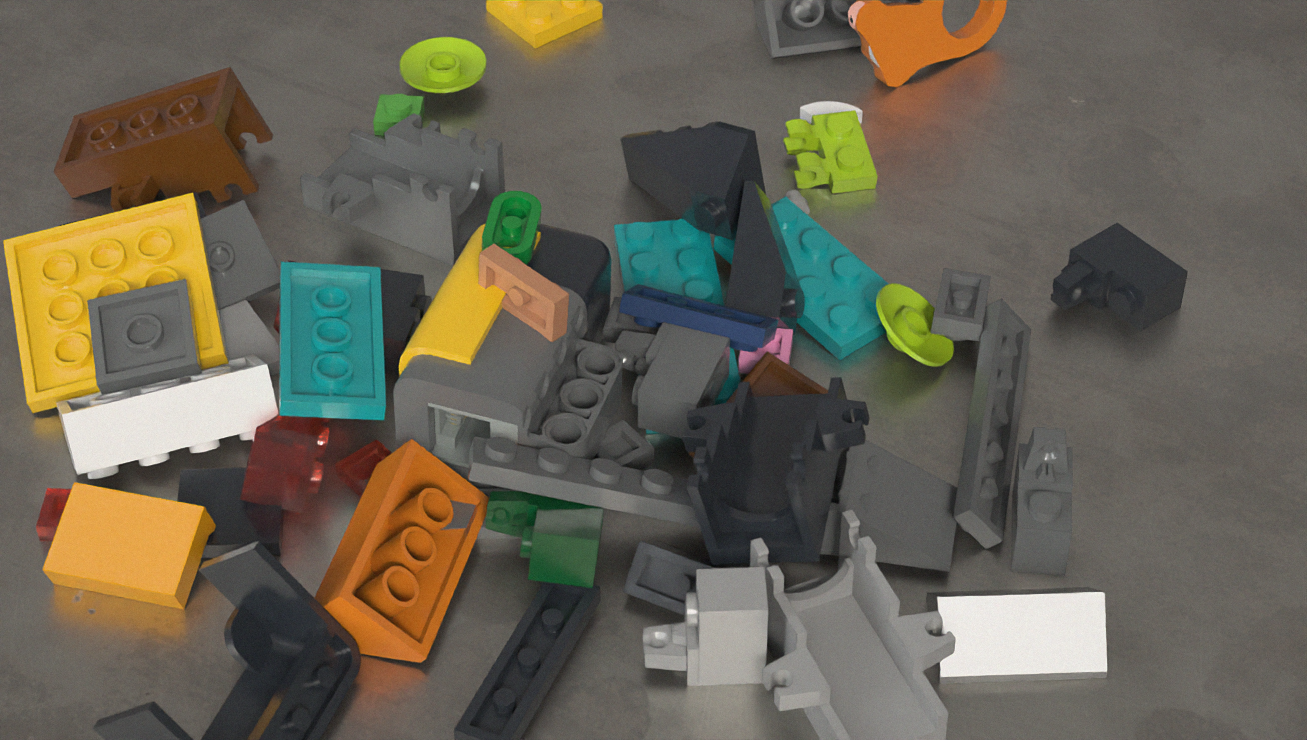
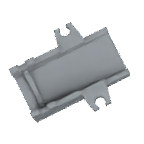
M851 509L842 512L838 572L785 589L784 575L778 565L769 566V551L762 538L751 540L750 567H764L768 600L767 647L775 660L763 667V684L767 691L778 684L788 686L775 688L774 703L777 709L785 711L803 708L821 740H945L949 712L923 671L954 654L956 638L951 630L939 637L930 635L942 633L943 618L938 611L899 616L900 600L875 563L876 546L870 536L860 538V521L854 511Z

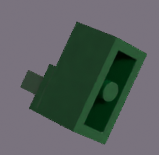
M491 491L486 512V529L522 539L520 557L530 559L528 580L593 588L605 508L522 491Z

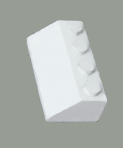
M254 354L228 360V364L204 369L202 373L104 395L101 392H96L56 402L77 475L87 473L88 479L102 478L119 472L118 465L138 460L140 466H148L170 459V451L189 447L190 453H199L219 447V439L239 434L240 440H251L268 435L270 433L269 426L280 424L281 421L267 364Z

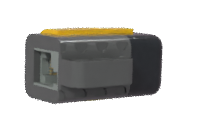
M485 224L480 225L472 234L437 291L400 357L399 378L393 391L396 450L410 439H413L467 481L469 453L474 436L486 439L490 437H503L513 441L516 445L540 450L551 447L560 449L569 456L593 460L619 408L622 398V356L616 349L601 344L603 328L610 311L612 266L610 251L604 242L594 236L544 224L540 225L533 255L527 266L569 293L567 333L551 342L537 330L502 308V300L506 292L495 285L485 289L478 284L479 253L482 252V234ZM468 481L477 489L502 488L493 485Z

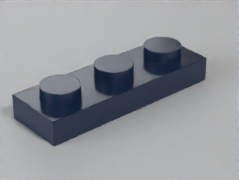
M640 284L622 293L619 309L620 313L634 316V322L639 325L658 328L663 322L728 337L730 338L731 348L746 352H755L758 348L762 349L774 340L779 320Z

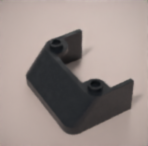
M259 541L204 562L199 571L236 607L226 622L224 639L231 656L245 670L201 740H320L360 670L361 656L357 643ZM154 701L98 719L92 728L104 740H194Z

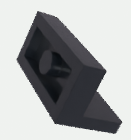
M640 540L623 592L685 615L686 593L696 592V569L731 567L723 564H712L710 559L662 541Z

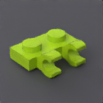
M856 110L812 115L811 124L803 119H792L785 122L789 137L783 138V143L787 155H796L799 170L794 171L793 175L797 188L808 189L817 185L829 184L831 194L876 189L878 176ZM817 150H818L819 155H817L816 153H813V152H809V151H817Z

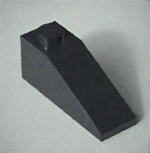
M745 181L725 306L779 319L777 328L793 329V335H795L797 318H801L804 313V293L770 199L755 181Z

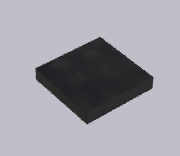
M285 466L181 470L177 502L205 507L216 524L215 531L208 537L202 558H216L257 541L273 556L281 555L287 484Z

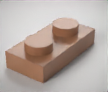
M496 244L479 253L478 284L485 289L495 285L506 292L502 300L503 309L537 330L551 342L567 333L569 293Z

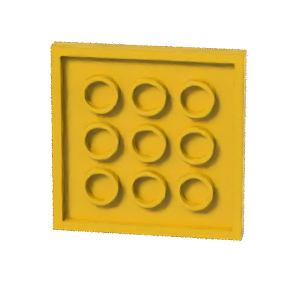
M193 193L3 240L26 399L32 413L56 408V402L100 392L96 382L87 302L90 299L186 279L191 289L201 369L204 370L229 363L198 204Z

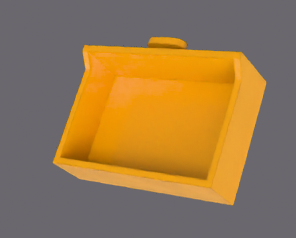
M74 482L42 570L52 583L56 585L184 610L208 537L215 531L216 524L203 506Z

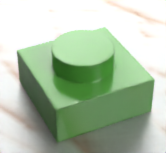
M380 94L373 120L374 135L385 136L384 133L390 127L413 113L420 115L423 120L425 111L424 96Z

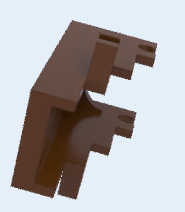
M228 67L74 115L53 172L72 199L112 187L111 207L114 211L128 209L133 205L136 207L152 203L160 189L167 199L210 190L216 201L221 203L231 199L233 191L227 188L226 185L228 184L239 185L244 195L255 193L259 190L260 185L237 152L238 150L245 149L247 142L241 134L251 133L257 138V143L261 144L271 141L273 133L232 68Z

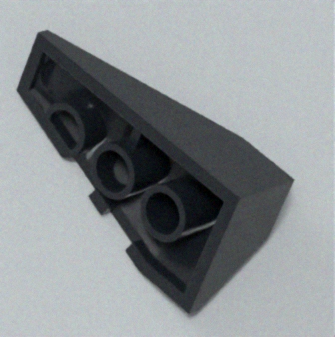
M718 121L708 123L699 128H692L690 125L670 132L655 130L626 134L620 138L629 179L697 230L734 240L737 235L745 181H755L766 194L754 130Z

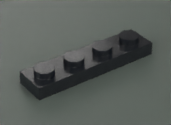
M543 582L454 728L455 740L521 739L601 601L600 586L593 584V588Z

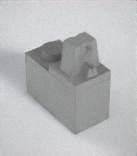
M764 567L696 569V592L686 593L685 622L644 628L643 657L645 668L686 671L687 686L763 683V667L766 666L768 600Z

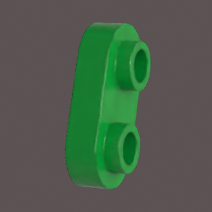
M507 191L496 196L492 201L482 234V251L496 244L527 265L532 258L541 225L542 206L540 201L534 195L523 191Z

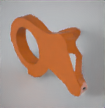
M857 0L848 10V21L850 26L861 37V51L874 67L875 77L887 86L897 88L904 84L918 70L927 65L963 57L982 47L997 31L1006 11L1007 0H980L973 18L963 28L955 32H948L943 24L942 10L944 0H920V3H882L879 0Z

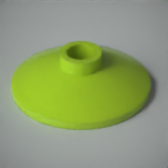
M437 37L423 40L408 48L400 59L399 67L402 78L412 87L432 93H449L468 88L479 81L486 71L487 64L484 52L476 44L461 38Z
M896 283L887 284L878 292L876 296L877 312L886 329L888 340L897 350L906 352L918 362L932 367L942 366L952 358L954 352L953 340L946 338L944 335L931 333L935 308L923 296L907 286Z

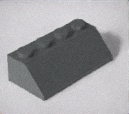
M753 0L756 25L770 58L775 59L861 47V37L850 26L848 21V10L857 0ZM879 0L882 3H920V0Z

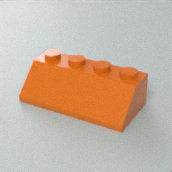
M410 439L376 465L314 598L352 636L358 645L360 654L421 663L429 654L484 522L489 497L413 439ZM450 500L476 505L467 528L441 530L450 524L453 519V507Z

